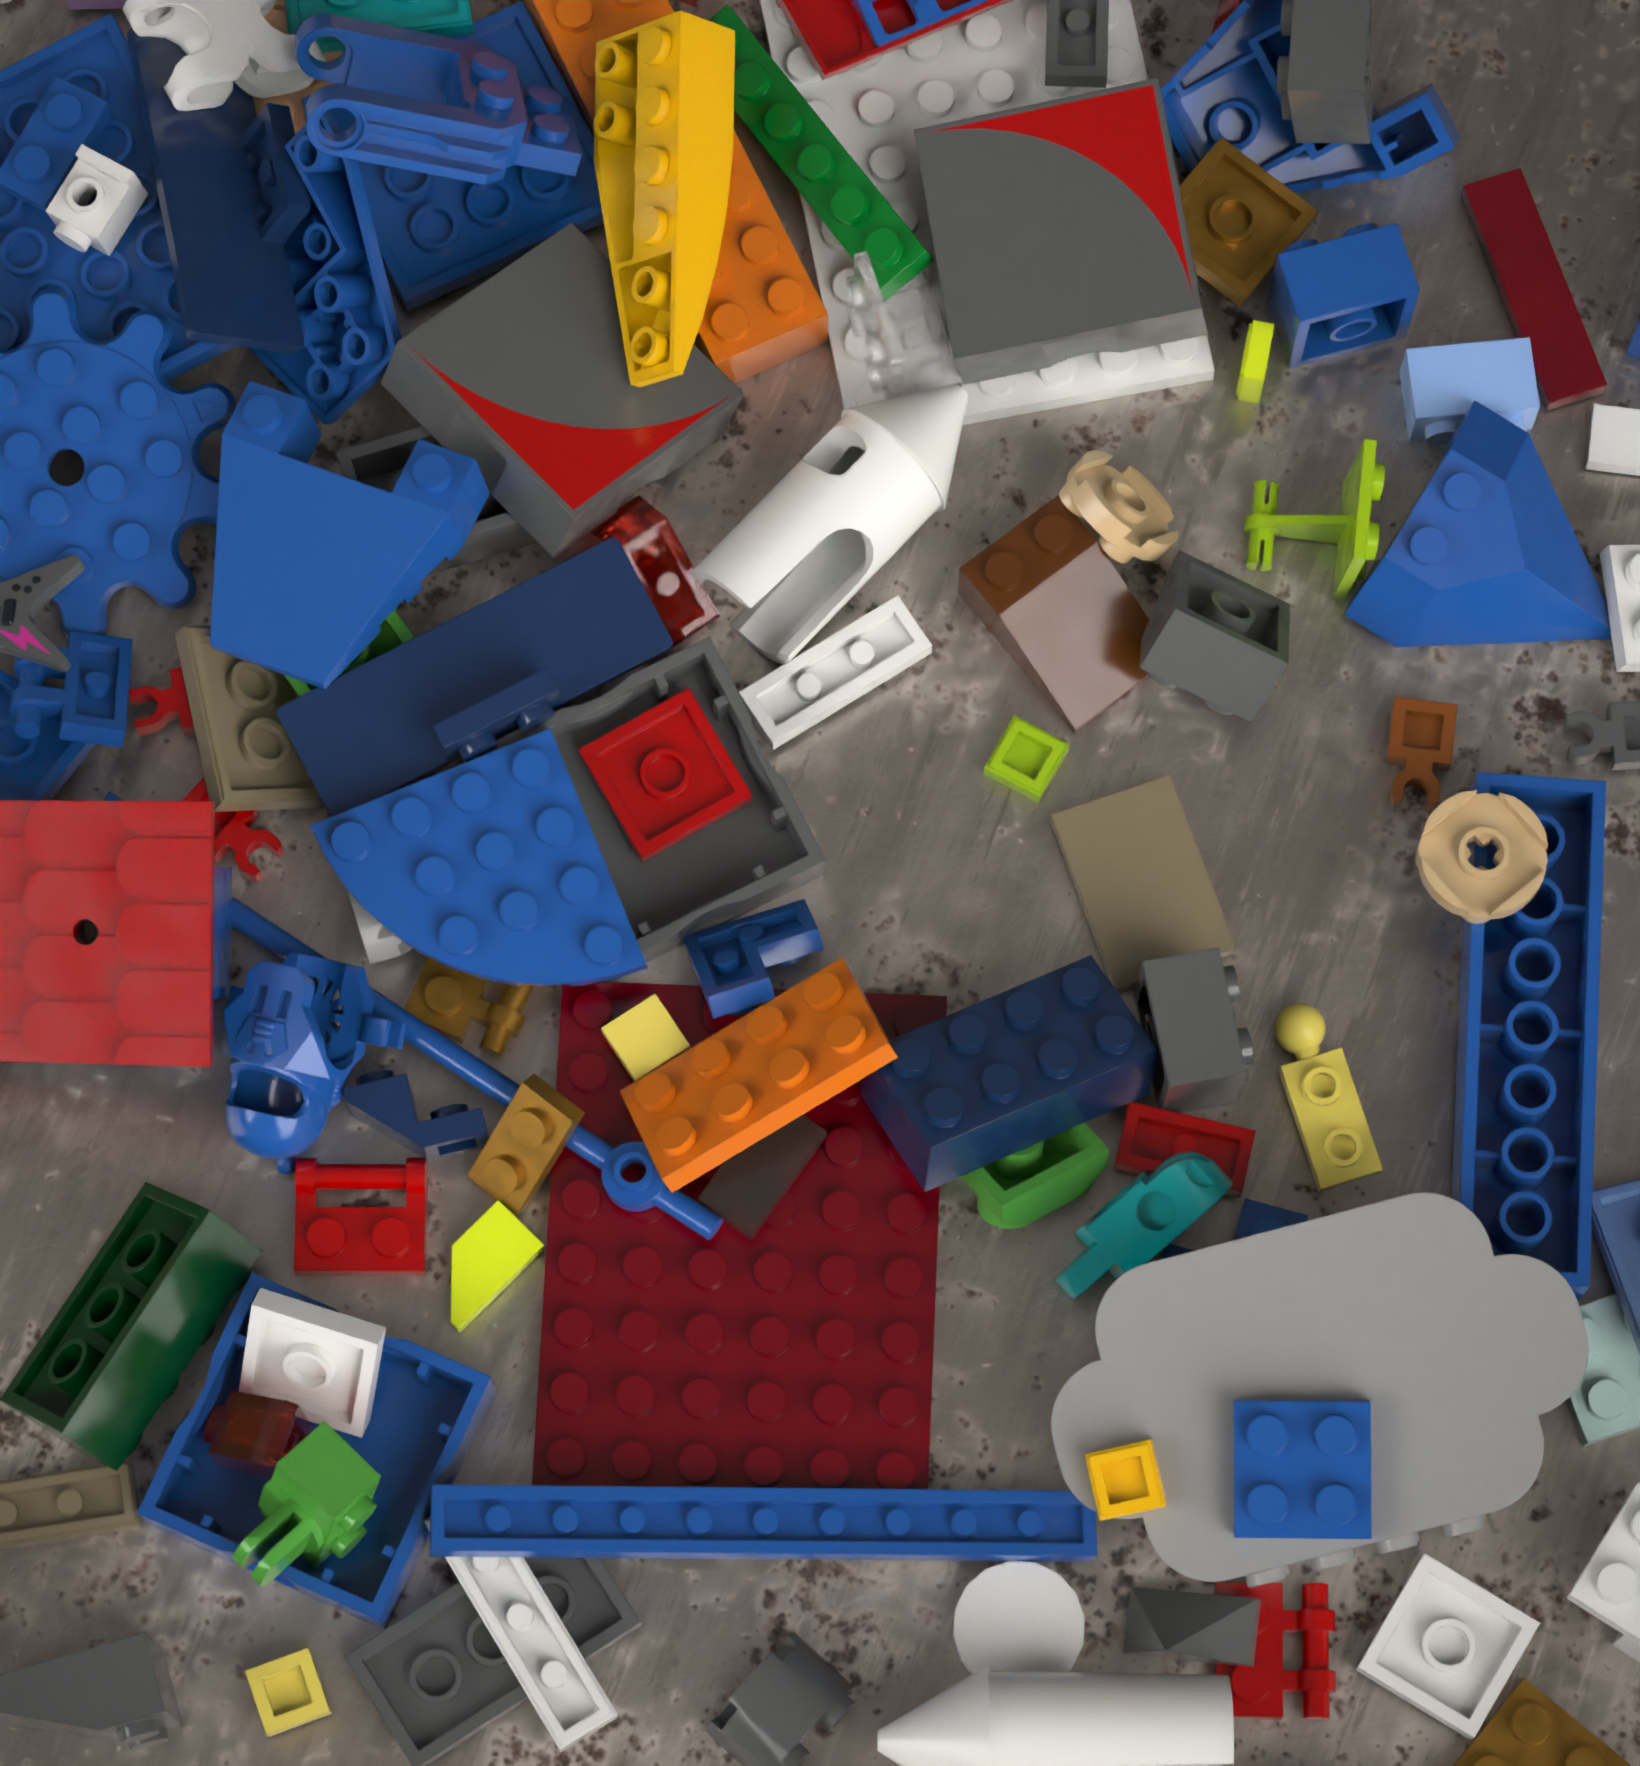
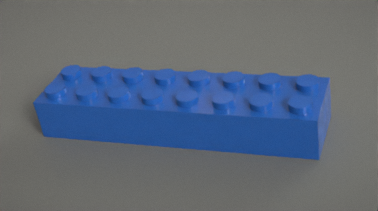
M1477 772L1470 791L1478 790L1477 794L1489 793L1496 796L1500 792L1514 796L1536 814L1547 835L1548 848L1546 852L1548 862L1539 890L1522 909L1510 916L1490 919L1481 924L1470 923L1463 919L1451 1198L1466 1206L1479 1218L1489 1234L1495 1256L1519 1254L1547 1263L1566 1279L1577 1301H1579L1590 1287L1606 781ZM1475 841L1467 845L1471 852L1468 861L1475 868L1483 866L1487 870L1496 867L1493 861L1498 851L1496 846L1489 843L1487 846L1480 847Z

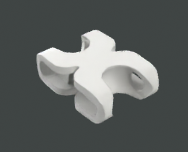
M127 0L124 4L123 12L133 31L138 36L166 38L178 44L187 54L178 62L168 83L163 86L173 106L179 111L207 109L223 105L233 91V81L251 96L270 98L297 92L308 87L315 80L308 76L298 64L295 50V34H285L273 28L264 18L274 7L276 0ZM315 40L309 48L310 54L317 60L326 61Z

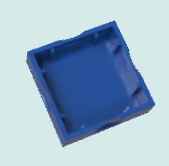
M252 1272L211 1356L210 1368L201 1395L185 1420L178 1426L137 1512L147 1525L233 1563L235 1562L232 1560V1555L240 1543L266 1520L260 1515L261 1508L258 1506V1502L264 1485L272 1478L276 1463L319 1426V1424L238 1399L251 1305L259 1289L263 1288L339 1312L333 1307ZM385 1336L371 1419L363 1437L360 1438L333 1429L381 1475L372 1499L377 1507L363 1523L367 1533L343 1558L339 1559L332 1553L315 1568L300 1555L276 1576L273 1581L381 1629H387L430 1536L424 1520L430 1517L431 1485L454 1484L496 1393L491 1376L406 1339ZM276 1542L268 1551H266L258 1560H256L253 1564H251L250 1566H248L246 1569L253 1571V1570L255 1569V1567L258 1565V1563L261 1561V1559H262L278 1542Z

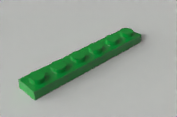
M728 4L725 5L708 21L735 30L734 110L876 289L888 300L935 261L934 258Z

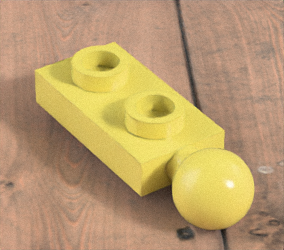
M1294 1003L1283 1008L1277 1015L1274 1023V1034L1280 1046L1286 1051L1294 1053L1297 1061L1281 1066L1278 1072L1318 1192L1381 1173L1383 1168L1343 1049L1338 1048L1321 1053L1319 1045L1323 1041L1326 1029L1321 1013L1309 1004Z

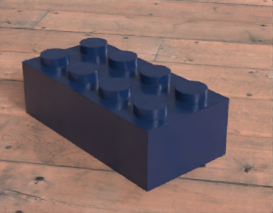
M1092 955L889 1040L898 1058L862 1079L861 1096L923 1191L926 1192L1149 1095L1158 1049Z

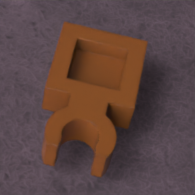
M1394 697L1391 708L1385 764L1404 766V768L1396 776L1390 791L1392 807L1400 808L1405 788L1418 786L1426 794L1425 811L1433 812L1436 808L1441 794L1439 780L1432 773V770L1449 772L1451 767L1458 704Z

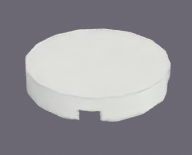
M1007 1561L986 1568L965 1587L954 1611L953 1640L961 1663L971 1675L985 1666H989V1671L1070 1672L1084 1645L1085 1617L1076 1592L1060 1574L1036 1562Z

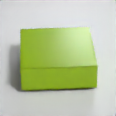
M1014 715L986 763L983 775L1040 803L1067 755L1070 744Z

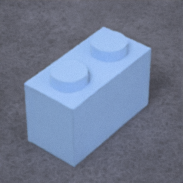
M1530 337L1409 348L1405 351L1399 374L1409 441L1426 439V442L1430 445H1447L1474 400L1524 431L1532 429L1540 403Z

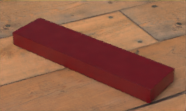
M1521 168L1463 185L1461 197L1517 338L1530 337L1537 389L1546 411L1605 393L1607 382Z

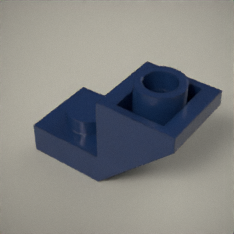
M392 1070L373 1071L359 1076L356 1079L357 1085L343 1088L345 1101L352 1116L420 1157H426L428 1161L483 1149L489 1139L482 1109L469 1110L467 1104H453L438 1108L430 1113V1120L419 1122L412 1087L406 1073L395 1076Z

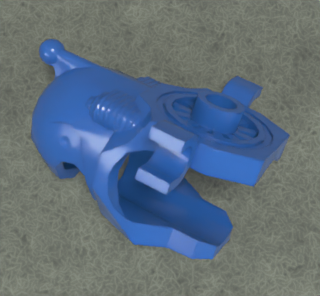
M291 952L282 964L262 960L248 970L244 988L230 986L227 1005L223 1010L222 1054L231 1057L229 1070L232 1073V1086L225 1102V1124L229 1136L238 1146L253 1155L276 1159V1169L283 1175H290L295 1172V1156L305 1152L324 1130L329 1112L333 1106L338 1105L342 1101L346 1078L354 1065L365 1055V1043L402 1049L407 1023L372 1016L374 1002L364 967ZM316 978H319L318 986L316 984Z

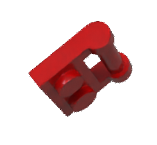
M408 1157L406 1164H318L317 1158L296 1159L294 1273L296 1276H426L428 1160L426 1157ZM318 1189H406V1207H318Z

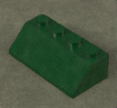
M145 1182L0 1400L80 1452L117 1471L125 1458L131 1455L139 1446L143 1431L162 1402L167 1400L176 1390L180 1375L198 1348L213 1334L217 1319L235 1292L246 1284L252 1272V1266L263 1250L211 1210Z

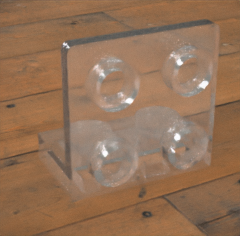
M867 251L854 254V275L846 277V286L850 301L846 302V310L855 338L862 336L865 338L869 356L864 358V364L873 393L876 394L884 391L886 399L951 384H958L962 387V380L953 360L952 350L926 272H920L886 300L880 292Z

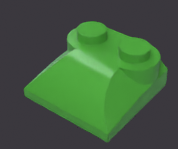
M1084 1122L965 1174L962 1178L977 1194V1209L980 1216L986 1222L998 1228L1017 1229L1038 1220L1088 1192L1097 1177L1108 1166L1109 1148Z

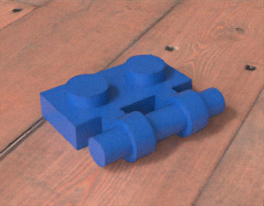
M70 631L67 647H57L71 662V668L66 672L15 656L14 673L19 678V687L13 691L10 703V714L15 719V733L24 739L36 738L40 734L41 722L45 719L60 720L59 739L122 748L126 733L133 639ZM50 677L64 679L63 689L44 687L45 681Z

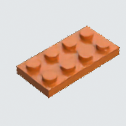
M841 957L620 1090V1093L662 1181L673 1193L895 1060L898 1056L854 974Z

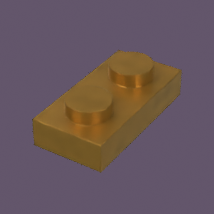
M534 1073L521 1083L467 1177L518 1215L531 1204L585 1112Z

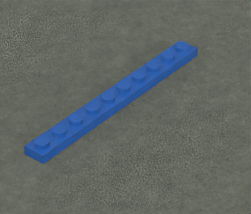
M432 1484L430 1501V1556L1093 1562L1097 1557L1096 1512L1081 1503L1071 1491Z

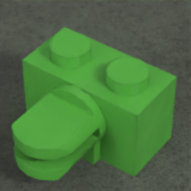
M323 1421L276 1463L272 1478L264 1485L258 1502V1506L261 1508L260 1515L266 1520L244 1538L232 1555V1560L241 1569L247 1568L278 1542L261 1559L251 1574V1578L260 1587H265L300 1555L315 1568L332 1553L339 1559L343 1558L367 1533L363 1523L377 1507L372 1499L381 1475Z

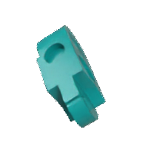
M1195 1151L1176 1153L1167 1158L1150 1174L1144 1170L1074 1232L1087 1247L1055 1277L1056 1282L1073 1299L1089 1288L1107 1271L1118 1279L1128 1270L1148 1263L1212 1207L1233 1185L1232 1180L1212 1158H1207Z

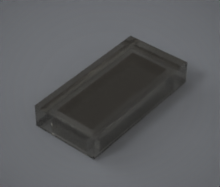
M801 1115L726 1160L699 1196L698 1203L723 1218L724 1222L752 1240L827 1137V1131L806 1116Z

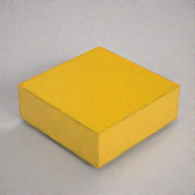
M1152 1439L1084 1454L1100 1521L1168 1505Z

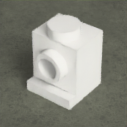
M81 144L75 154L78 160L47 207L46 213L57 226L53 233L64 243L84 253L91 246L110 256L148 196V193L133 171ZM96 193L97 196L95 201L92 204L86 206L91 197L93 196V194Z

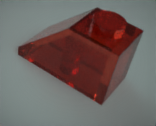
M638 495L618 508L614 515L589 532L596 545L612 537L619 540L671 636L673 647L720 617L703 583L692 578L691 573L694 567L668 518Z
M231 1391L225 1406L216 1404L206 1425L204 1442L211 1444L208 1454L216 1464L269 1481L272 1478L276 1463L310 1434L312 1425L298 1404L287 1400Z

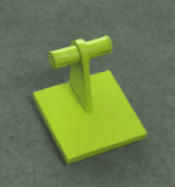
M1364 439L1343 482L1340 515H1276L1280 484L1274 481L1270 482L1267 488L1265 504L1267 480L1255 481L1253 484L1252 514L1247 515L1244 521V532L1249 535L1245 566L1255 571L1259 563L1261 548L1259 571L1271 570L1274 537L1337 544L1332 599L1345 600L1355 580H1364L1368 560L1374 561L1377 553L1380 525L1376 522H1370L1373 501H1380L1385 478V464L1375 462L1377 440Z

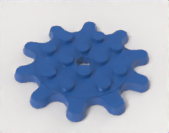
M54 288L42 290L34 296L30 304L29 316L31 326L29 335L24 343L13 349H0V583L71 555H77L85 564V570L50 600L58 610L61 631L68 641L70 631L105 635L108 627L106 612L108 602L112 595L121 588L130 586L141 588L161 607L171 610L185 607L195 597L197 589L196 579L179 555V542L182 534L195 524L208 523L217 526L219 478L208 474L202 467L199 452L205 437L211 432L227 425L236 408V402L231 391L221 384L207 383L194 389L180 390L173 388L166 382L162 375L160 364L162 356L169 346L172 333L168 320L161 313L153 310H141L130 317L123 330L115 338L107 341H96L87 337L81 330L77 319L75 302L68 293ZM74 450L80 454L84 461V474L80 481L74 485H59L50 475L51 462L59 451Z

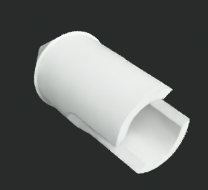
M951 384L844 409L841 412V420L694 568L691 573L693 579L701 583L705 579L713 581L729 592L741 604L747 606L729 626L753 648L774 662L783 665L788 664L934 512H942L945 509L968 401V394L960 385Z
M985 1666L877 1731V1751L900 1766H1222V1764H1234V1717L1231 1683L1228 1675L989 1671V1666Z

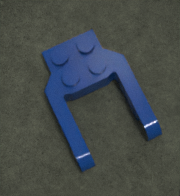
M334 14L312 16L298 28L295 35V50L300 68L314 79L336 83L315 91L305 106L304 115L307 135L312 145L320 152L331 156L484 185L504 179L506 168L513 165L576 176L582 152L569 97L562 96L556 90L545 86L535 85L530 86L528 89L521 88L516 64L484 44ZM323 36L335 37L344 44L342 54L332 61L315 59L310 54L309 48L316 39ZM340 107L351 111L356 117L355 122L344 132L332 133L322 128L319 124L321 116L329 109Z

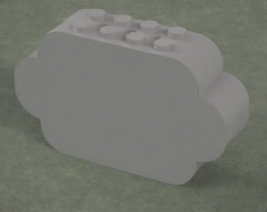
M1427 1192L1412 1193L1137 1266L1122 1274L1108 1288L1097 1310L1095 1338L1100 1360L1094 1361L1076 1371L1059 1391L1051 1415V1434L1060 1470L1067 1486L1081 1503L1097 1513L1084 1454L1152 1439L1168 1505L1115 1517V1519L1143 1517L1145 1529L1154 1550L1176 1572L1186 1577L1206 1582H1220L1245 1576L1247 1587L1250 1588L1287 1578L1286 1575L1290 1574L1289 1564L1310 1559L1313 1571L1351 1562L1352 1558L1355 1557L1353 1548L1376 1542L1378 1553L1384 1554L1418 1545V1541H1420L1418 1531L1442 1526L1444 1537H1451L1484 1528L1483 1515L1512 1505L1525 1495L1535 1482L1544 1456V1433L1539 1415L1561 1405L1579 1386L1588 1362V1337L1577 1298L1569 1283L1557 1270L1547 1263L1530 1256L1519 1254L1495 1256L1486 1228L1479 1218L1466 1206L1441 1194ZM1233 1401H1371L1372 1539L1234 1538Z

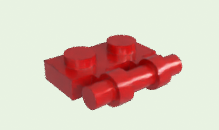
M1216 1582L1214 1585L1215 1595L1261 1600L1254 1667L1214 1663V1675H1228L1230 1678L1234 1719L1282 1720L1283 1693L1303 1694V1719H1330L1329 1693L1336 1692V1671L1329 1670V1633H1334L1336 1630L1335 1611L1329 1610L1328 1584H1302V1609L1283 1610V1583H1268L1248 1588L1247 1583ZM1283 1633L1302 1634L1303 1670H1283Z

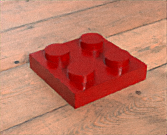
M689 688L578 749L580 759L641 863L750 803L753 795Z

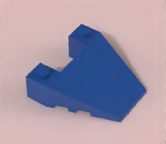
M1244 0L1161 89L1171 140L1189 173L1193 171L1216 142L1223 137L1294 193L1320 188L1324 190L1342 187L1345 184L1379 178L1383 180L1401 177L1452 150L1460 139L1453 121L1434 85L1431 83L1380 111H1377L1373 104L1370 144L1296 143L1292 120H1282V94L1277 92L1279 55L1289 56L1291 36H1282L1281 34L1282 0Z
M249 381L222 433L210 645L213 649L326 689L381 632L379 625L400 603L404 601L408 604L423 589L420 583L444 558L450 561L460 551L490 492L475 458L418 439L392 493L307 464L322 434L306 400Z

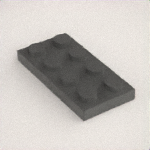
M524 1557L585 1661H588L642 1626L638 1616L600 1558ZM460 1582L344 1656L412 1766L428 1765L529 1699Z

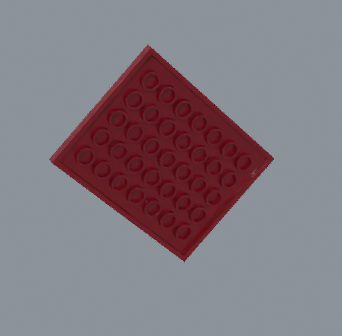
M598 982L581 986L562 985L556 1090L585 1112L579 1124L616 1148L628 1142L644 1143L620 1093V1090L634 1083V1081L603 1036L601 1028L653 994H656L692 1048L750 1012L741 1015L726 1014L713 1019L701 987L698 985ZM773 989L774 996L777 997L788 989ZM863 992L889 1040L941 1019L947 1014V996ZM765 1003L759 1004L755 1009H757ZM862 1079L679 1189L723 1218L719 1230L709 1241L657 1206L638 1212L618 1207L607 1195L602 1182V1170L566 1146L564 1147L551 1169L532 1485L928 1489L940 1186L926 1192L923 1191L862 1098ZM632 1164L624 1170L622 1178L629 1183H636L645 1176L646 1169L642 1165Z

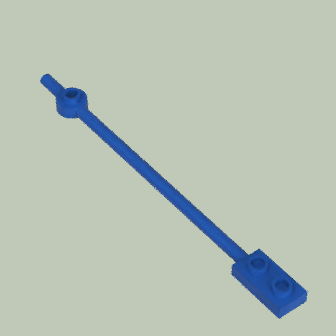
M109 791L102 801L125 800ZM232 896L233 928L282 960H285L291 952L326 958ZM370 987L374 1002L372 1016L407 1023L404 1036L406 1042L497 1102L508 1107L520 1087L519 1084ZM578 1124L566 1147L602 1170L604 1188L614 1204L624 1210L633 1212L644 1211L657 1206L708 1241L714 1237L723 1222V1218L679 1189L672 1193L662 1181L644 1143L628 1142L615 1148ZM632 1164L642 1165L646 1169L645 1176L636 1183H629L622 1178L624 1170Z

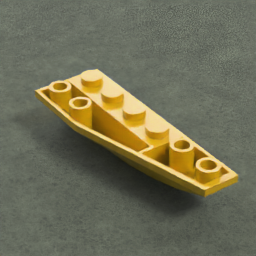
M682 10L596 42L593 160L630 385L639 388L683 375L704 316L718 263L728 207L733 155L735 30Z

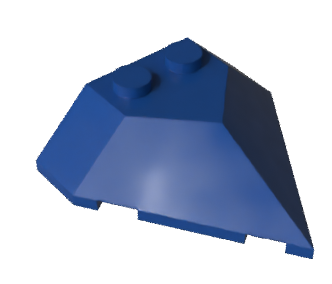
M1474 400L1442 451V460L1382 558L1374 562L1344 611L1343 616L1395 648L1611 640L1606 600L1529 433Z

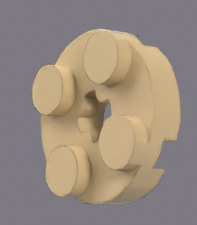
M1099 450L1087 452L1067 473V483L1059 491L1062 503L1075 515L1084 517L1101 535L1099 538L1101 547L1117 562L1127 564L1133 557L1144 561L1159 559L1179 537L1178 530L1170 532L1167 526L1175 517L1168 502L1157 488L1132 466L1128 465L1120 473L1115 468L1106 465L1113 455Z
M1478 790L1463 791L1443 801L1430 814L1424 825L1415 859L1424 887L1440 906L1453 914L1460 915L1467 922L1481 924L1490 919L1504 918L1514 914L1527 905L1536 895L1547 869L1548 859L1546 850L1548 842L1541 821L1521 800L1500 792L1496 796L1489 793L1477 794ZM1475 841L1480 847L1487 846L1489 843L1496 846L1498 851L1493 858L1496 867L1487 870L1483 866L1477 868L1472 866L1468 861L1471 852L1467 845Z

